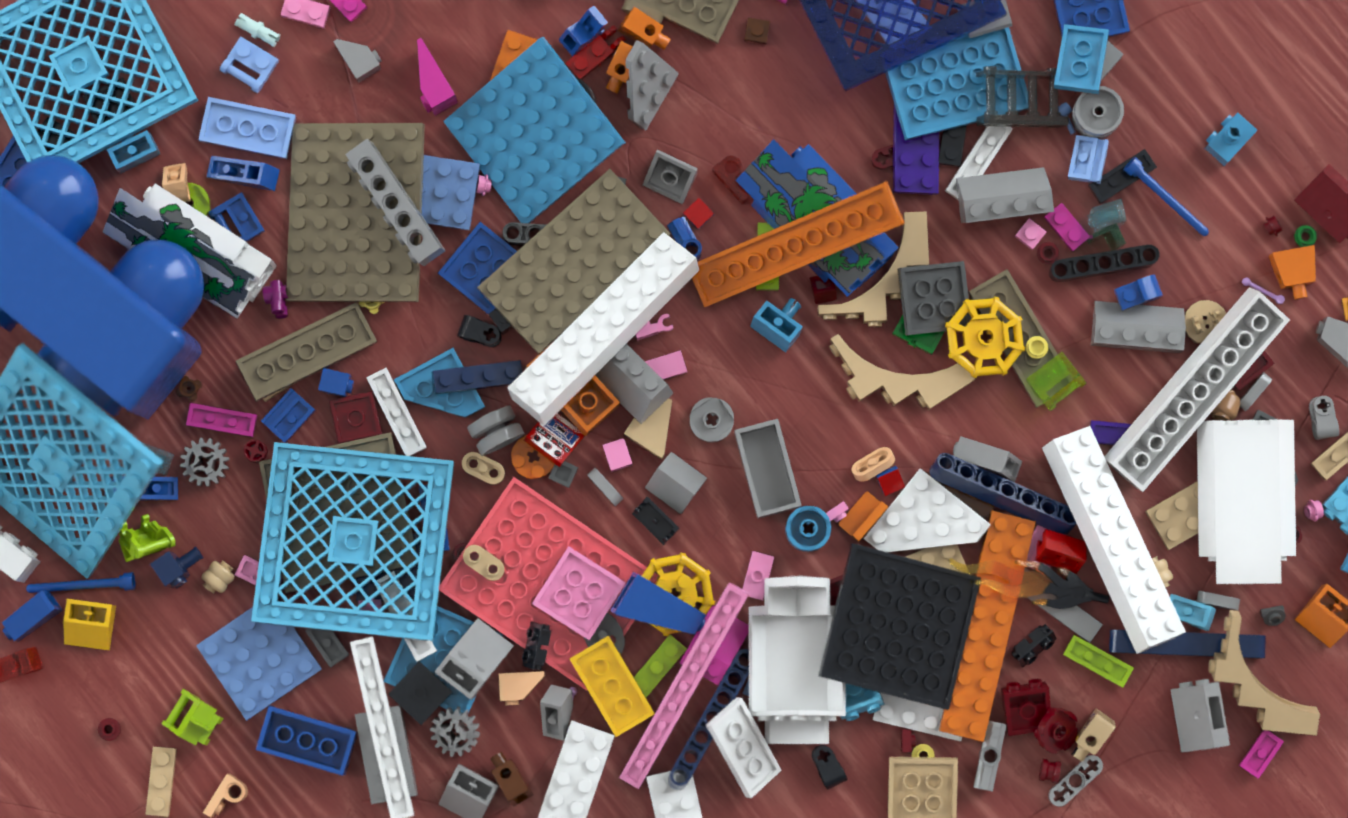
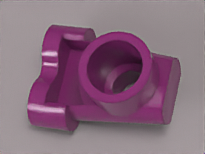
M273 280L270 282V286L263 287L264 301L266 304H271V312L275 314L276 318L283 319L288 317L285 299L288 298L286 294L287 286L283 285L280 280Z

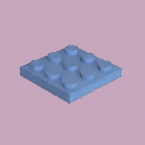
M424 155L422 216L427 224L470 231L480 170L479 163Z

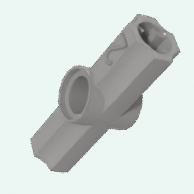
M993 721L988 722L985 739L979 752L974 788L993 792L998 764L1001 759L1006 724ZM989 749L993 750L996 754L995 760L991 763L984 759V753Z

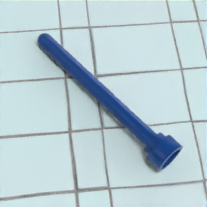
M1137 157L1132 158L1123 170L1128 175L1140 178L1202 236L1209 234L1207 227L1143 170L1142 162Z
M127 572L119 575V578L29 584L26 590L29 593H38L42 590L52 592L120 587V589L129 591L135 590L136 583L134 572Z

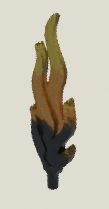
M951 558L948 559L949 563L961 572L967 574L991 573L1004 578L1009 583L1002 584L986 578L976 580L974 583L976 585H987L1006 596L1023 598L1039 594H1053L1057 597L1056 599H1036L1032 601L1033 605L1066 609L1084 602H1091V600L1108 604L1110 599L1109 595L1093 592L1094 590L1089 588L1076 574L1062 567H1059L1057 570L1065 577V580L1050 567L1036 561H1015V564L1019 566L1032 567L1035 570L1024 572L1009 568L997 561H984L965 565Z

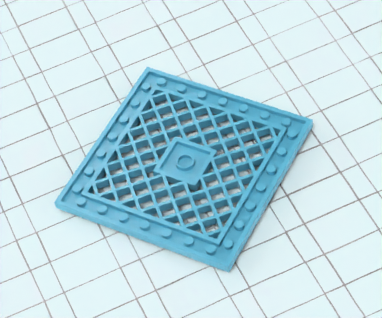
M19 0L0 10V45L2 39L12 41L8 51L0 49V54L6 55L4 64L0 59V110L27 162L41 156L58 155L80 163L199 101L146 0H121L122 3L113 0H91L88 9L79 7L81 0H75L73 5L66 4L71 0ZM96 2L106 4L103 13L93 11ZM111 6L120 8L117 18L108 15ZM62 8L71 10L68 20L59 17ZM55 9L53 15L46 14ZM125 11L129 15L132 22L123 20ZM77 12L86 14L83 24L74 22ZM91 16L101 18L97 28L88 26ZM42 18L51 20L48 30L39 28ZM35 20L33 26L27 24V23H29V22ZM106 20L115 22L112 32L103 30ZM57 22L66 25L63 34L54 32ZM121 24L130 27L127 36L118 34ZM72 26L81 29L78 38L68 36ZM22 29L31 31L28 40L19 38ZM135 29L141 40L133 38ZM15 30L14 36L7 35ZM86 30L95 33L93 42L89 35L84 37ZM37 33L46 35L43 45L34 42ZM101 35L110 37L107 47L98 44ZM52 37L61 39L58 49L49 47ZM116 39L125 41L122 51L113 49ZM66 41L73 42L69 46L65 47ZM17 43L26 45L23 55L14 53ZM130 43L140 45L137 55L127 53ZM32 47L41 49L38 59L29 57ZM145 48L151 59L142 57ZM97 50L105 52L103 60H101ZM47 51L53 53L49 55L52 63L44 61ZM111 53L120 56L117 66L108 63ZM12 57L21 60L18 70L9 67ZM125 58L135 60L132 70L122 67ZM27 62L36 64L33 74L24 72ZM140 62L150 64L147 74L137 72ZM41 66L51 68L47 78L38 76ZM155 67L161 78L152 76ZM106 68L115 70L112 80L105 79L109 76ZM56 71L62 82L53 80ZM8 72L16 74L14 82H12ZM120 72L130 75L127 84L117 82ZM22 76L31 78L28 88L19 86ZM135 76L144 79L142 88L132 86ZM36 80L45 82L43 92L33 90ZM150 81L159 83L156 93L147 90ZM100 83L110 85L107 95L98 93ZM51 84L60 87L57 97L48 94ZM94 84L92 91L85 89L86 87ZM115 87L125 89L122 99L112 97ZM65 90L69 96L74 94L72 101L63 99ZM17 91L26 93L23 102ZM130 91L140 93L136 103L127 101ZM81 93L90 95L87 105L77 103ZM31 95L40 97L37 107L28 105ZM145 95L152 97L143 102ZM95 97L105 100L102 109L92 107ZM46 99L55 101L52 111L43 109ZM110 101L119 104L116 114L107 111ZM61 103L70 106L67 116L58 113ZM125 106L132 107L131 109L123 112ZM75 108L85 110L82 120L73 118ZM27 110L35 112L33 120H31ZM90 112L100 114L97 124L87 122ZM41 114L50 116L47 126L38 124ZM105 116L112 118L103 123ZM56 118L65 120L62 130L52 128ZM70 122L80 125L77 134L67 132ZM85 126H86V127L93 128V129H91V130H89V131L83 133V132H84V129H85ZM37 129L45 131L42 139ZM50 133L60 135L57 145L47 143ZM65 137L72 138V140L63 144Z
M24 343L16 348L0 377V444L2 447V451H0V505L88 579L96 570L163 461ZM30 385L35 386L36 393L32 392ZM22 400H26L28 408H24ZM35 400H39L41 408H37ZM48 400H52L54 408H50ZM14 415L18 416L20 423L15 422ZM27 415L31 416L32 423L28 422ZM39 415L44 416L45 423L41 422ZM52 415L57 416L58 423H54ZM65 415H70L72 423H67ZM5 429H9L11 437H7ZM18 429H22L24 437H20ZM31 429H35L37 437H33ZM57 430H61L63 437L58 436ZM70 430H74L76 437L71 436ZM83 430H87L89 437L84 436ZM10 444L14 445L15 451L11 450ZM22 444L27 445L28 452L24 451ZM74 444H78L80 452H76ZM87 444H91L93 452H89ZM100 445H105L106 452H102ZM1 458H5L7 466H3ZM14 458H18L20 466H16ZM91 459H96L98 467L93 466ZM105 459H109L111 467L106 466ZM118 459H122L124 467L119 466ZM6 473H10L11 480L7 479ZM19 473L23 474L24 480H20ZM31 473H35L37 480H33ZM83 474H87L89 481L84 480ZM96 474H100L102 481L97 480ZM109 474H113L115 481L110 480ZM23 487L27 488L28 494L24 493ZM35 487L40 488L41 495L37 494ZM48 488L53 489L54 495H50ZM74 488H78L80 495H76ZM87 488H91L93 496L89 495ZM100 488H104L106 496H102ZM40 502H44L46 509L41 508ZM53 502H57L58 509H54ZM65 502L70 503L71 509H67ZM78 502L83 503L84 510H80ZM91 503H96L97 510H93ZM57 516H61L63 523L58 522ZM70 517H74L76 524L71 523ZM83 517H87L88 524L84 523ZM74 531H78L80 538H76Z
M274 442L251 622L433 641L454 461ZM295 468H300V470L294 474ZM308 469L323 472L315 478ZM304 472H307L312 481L302 488L296 479ZM331 472L346 474L337 480ZM329 474L335 483L324 490L318 481ZM353 474L367 475L368 477L359 482ZM351 476L357 485L347 492L341 483ZM376 476L391 479L382 485ZM374 479L379 488L369 495L363 486ZM399 479L413 481L406 487H404L403 484L399 481ZM396 481L402 490L392 497L386 488ZM421 481L428 482V489H426ZM294 482L300 490L291 497ZM418 483L425 492L414 499L408 490ZM316 484L322 493L312 500L306 491ZM338 486L345 495L334 502L328 494ZM361 488L367 498L357 505L350 496ZM383 491L390 500L379 507L373 498ZM406 493L412 502L404 509H401L396 500ZM304 494L309 503L299 510L293 501ZM326 496L332 505L321 512L316 503ZM426 497L424 512L418 503ZM346 499H349L354 508L344 515L338 506ZM371 501L377 510L366 517L360 508ZM393 503L399 510V513L389 520L383 510ZM291 504L297 513L289 518ZM313 506L319 515L309 522L303 513ZM416 506L422 515L412 522L405 513ZM336 509L342 517L333 516L331 524L325 516ZM358 511L364 519L349 517ZM379 513L387 521L380 528H378L379 521L372 520ZM403 515L409 525L399 532L393 525V522ZM300 516L307 525L296 532L291 523ZM323 518L329 528L319 535L313 525ZM424 519L421 534L415 525ZM388 526H391L396 535L386 542L380 533ZM287 527H289L294 535L286 541ZM413 528L419 537L409 544L403 535ZM308 529H311L316 538L306 545L300 536ZM331 532L330 545L328 546L322 538ZM377 536L384 543L378 550H376ZM400 538L407 547L396 554L390 545ZM298 539L304 548L294 555L287 546ZM320 541L327 550L316 557L310 548ZM421 541L420 555L418 556L413 547ZM388 548L394 557L383 564L377 555ZM284 550L291 556L285 563H283ZM410 550L416 557V560L406 567L400 557ZM308 551L314 560L303 567L297 558ZM326 555H328V562H334L327 570L320 562ZM374 559H376L381 567L371 575L365 566L374 567ZM295 561L301 570L291 577L285 568ZM395 561H398L404 569L394 577L387 568ZM317 563L323 570V573L316 579H313L307 571ZM343 564H353L357 566L350 572H348V570L345 568ZM418 564L416 579L410 570ZM340 566L346 575L336 582L329 573ZM362 568L369 577L358 584L352 575ZM385 570L391 580L381 587L375 580V577ZM283 572L289 580L280 586L281 574ZM408 573L414 582L403 589L397 580ZM305 574L311 582L301 590L295 583V580ZM327 576L333 585L323 592L317 583ZM350 578L356 587L348 594H345L340 585ZM372 580L378 587V590L368 597L362 588ZM292 583L298 593L288 600L282 590ZM395 583L401 592L391 599L384 590ZM315 586L321 595L310 602L304 593ZM416 586L413 601L407 592ZM337 588L343 595V598L333 605L327 595ZM360 591L366 600L356 607L349 598ZM382 593L389 602L378 609L372 600ZM279 594L285 602L278 601ZM405 595L411 605L401 612L395 605V602ZM302 596L307 604L293 602ZM324 598L331 607L317 606L316 604ZM347 601L353 609L338 607ZM370 603L376 612L361 609ZM392 605L398 614L384 613V611ZM413 609L412 615H405Z

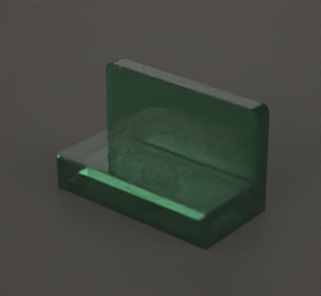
M1117 223L1093 233L1087 239L1088 244L1105 237L1111 251L1119 250L1126 244Z

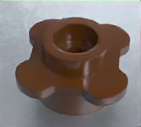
M184 376L180 380L181 383L176 390V394L179 397L184 396L189 398L190 401H195L198 398L197 392L202 387V383L199 380L194 381L189 379L188 376Z

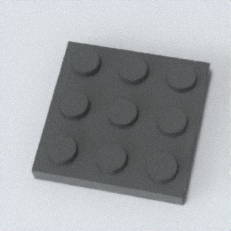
M964 261L898 268L905 336L947 331V328H945L946 322L951 320L963 305V301L969 299ZM969 313L965 315L959 325L965 327L966 323L971 319Z

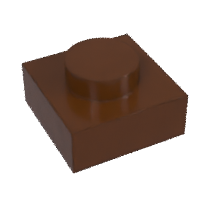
M748 18L744 41L766 44L770 21Z

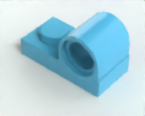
M1170 594V599L1180 621L1205 631L1210 630L1216 613L1214 607Z

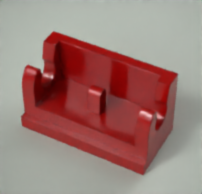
M1048 529L1043 531V540H1038L1035 561L1066 571H1072L1076 574L1086 562L1085 541Z

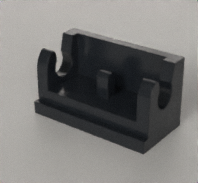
M648 496L632 513L663 545L680 529Z

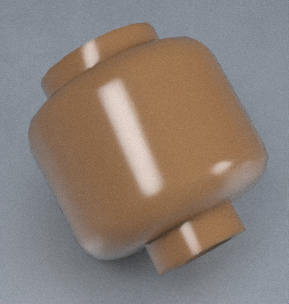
M1230 390L1210 413L1213 420L1233 421L1236 419L1240 407V398L1236 395L1235 391Z

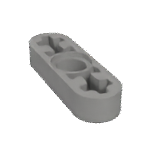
M1095 755L1086 756L1083 762H1079L1049 790L1048 799L1050 803L1054 806L1066 805L1102 771V760ZM1088 760L1092 762L1096 760L1097 770H1089L1086 774L1090 777L1086 779L1085 775L1078 771V769L1081 767L1082 770H1085L1089 766ZM1073 774H1078L1082 779L1079 787L1074 788L1069 783V778ZM1065 782L1066 787L1072 790L1073 793L1069 794L1066 791L1062 796L1064 799L1062 802L1060 800L1054 801V792H1061L1065 788L1061 784Z

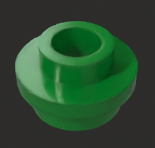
M1300 226L1294 233V240L1300 247L1312 246L1316 242L1317 233L1311 226ZM1302 233L1308 234L1309 239L1307 241L1301 238Z

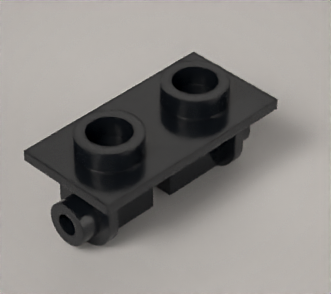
M531 621L530 627L527 630L526 648L522 654V666L533 670H542V666H545L547 650L540 649L541 645H549L552 632L550 630L551 625Z
M1046 624L1043 626L1039 625L1028 635L1033 641L1031 644L1024 638L1013 647L1011 654L1016 660L1018 659L1022 668L1025 665L1032 664L1037 659V655L1043 650L1051 648L1057 639L1053 630H1050Z

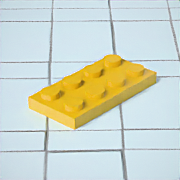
M609 635L570 658L571 663L615 737L655 714Z

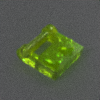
M1060 352L1026 379L1049 411L1055 409L1057 403L1078 387L1082 388L1086 385L1083 377L1063 352ZM1070 374L1073 380L1052 397H1049L1046 392Z

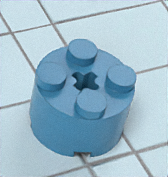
M799 507L791 513L786 522V537L789 543L799 551H816L823 547L830 537V519L818 507ZM806 524L808 526L812 524L814 526L812 528L814 533L808 532L805 534L803 532L805 529L803 525Z

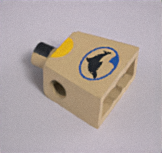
M1096 708L1075 739L1078 745L1072 752V755L1081 762L1084 761L1089 752L1095 755L1116 728L1115 721ZM1088 736L1095 737L1094 741L1089 742L1086 739Z

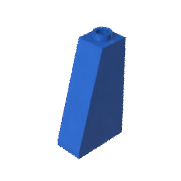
M635 572L631 574L610 610L621 617L694 635L703 628L706 622L704 619L706 614Z

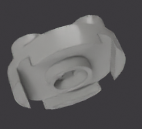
M707 397L694 405L690 414V427L696 437L711 443L719 442L731 433L734 425V413L727 402L718 398ZM708 414L718 417L715 426L712 424L707 425Z

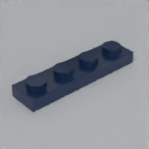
M521 360L434 370L432 371V380L435 394L509 386L523 372Z

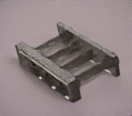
M996 66L983 67L982 71L976 73V77L986 78V111L984 115L977 117V126L1062 128L1068 126L1069 116H1061V113L1058 112V89H1054L1057 68H1047L1046 71L997 70ZM995 78H1007L1008 112H1005V115H998V111H995ZM1016 78L1028 79L1029 112L1026 115H1019V112L1016 110ZM1037 79H1049V113H1047V116H1040V112L1037 111Z

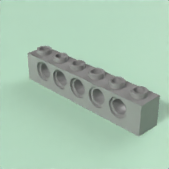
M366 139L345 154L349 159L347 162L349 168L354 173L358 172L361 177L359 180L360 184L366 191L370 190L373 195L371 198L372 202L378 209L382 208L386 214L383 216L384 220L390 227L394 226L398 232L395 234L396 238L402 245H407L410 250L408 255L415 264L418 262L425 266L446 251L372 141ZM373 162V170L366 173V165ZM385 180V188L378 191V183ZM397 198L398 205L394 209H390L389 204L391 200ZM405 217H410L409 225L402 227V220ZM417 235H422V242L415 246L414 238Z

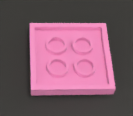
M568 546L532 604L590 640L626 582Z

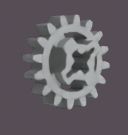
M203 438L199 439V444L191 441L192 448H184L188 452L187 455L180 456L185 460V463L180 464V467L186 468L183 475H190L189 482L193 483L197 480V486L200 487L203 482H205L207 487H210L211 481L218 484L219 476L226 477L223 470H229L225 462L229 461L230 458L223 456L227 450L225 448L220 450L221 443L219 442L213 445V439L211 438L208 439L207 443H205ZM202 448H211L214 452L205 453ZM195 454L194 463L190 465L191 457ZM203 457L210 459L207 462L208 467L200 466ZM217 461H220L219 467L217 471H215V464ZM200 471L205 472L206 475H208V477H199L195 473H199Z
M448 707L446 713L440 711L438 714L439 718L435 717L432 721L435 725L430 728V731L435 732V734L431 736V740L438 741L435 747H443V754L448 750L451 757L454 756L455 752L462 756L464 750L469 753L472 750L471 746L477 744L478 741L475 738L480 736V732L475 730L480 725L479 723H473L475 715L467 716L469 710L466 709L464 713H461L460 707H457L455 712H453L452 708ZM452 718L450 723L442 724L445 720ZM454 726H455V729H456V733H459V734L456 736V738H455V734H454L455 732L452 730ZM468 739L467 742L459 745L460 740Z

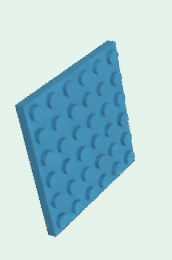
M540 37L443 121L472 160L480 164L482 173L484 175L487 174L488 179L492 180V186L521 223H531L626 143L545 37Z

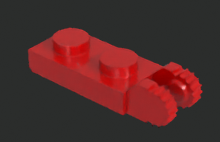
M615 25L611 26L601 36H597L566 62L568 68L578 79L582 80L614 54L621 41L625 42L627 40L624 36H621L610 46L605 42V40L616 33L617 28Z

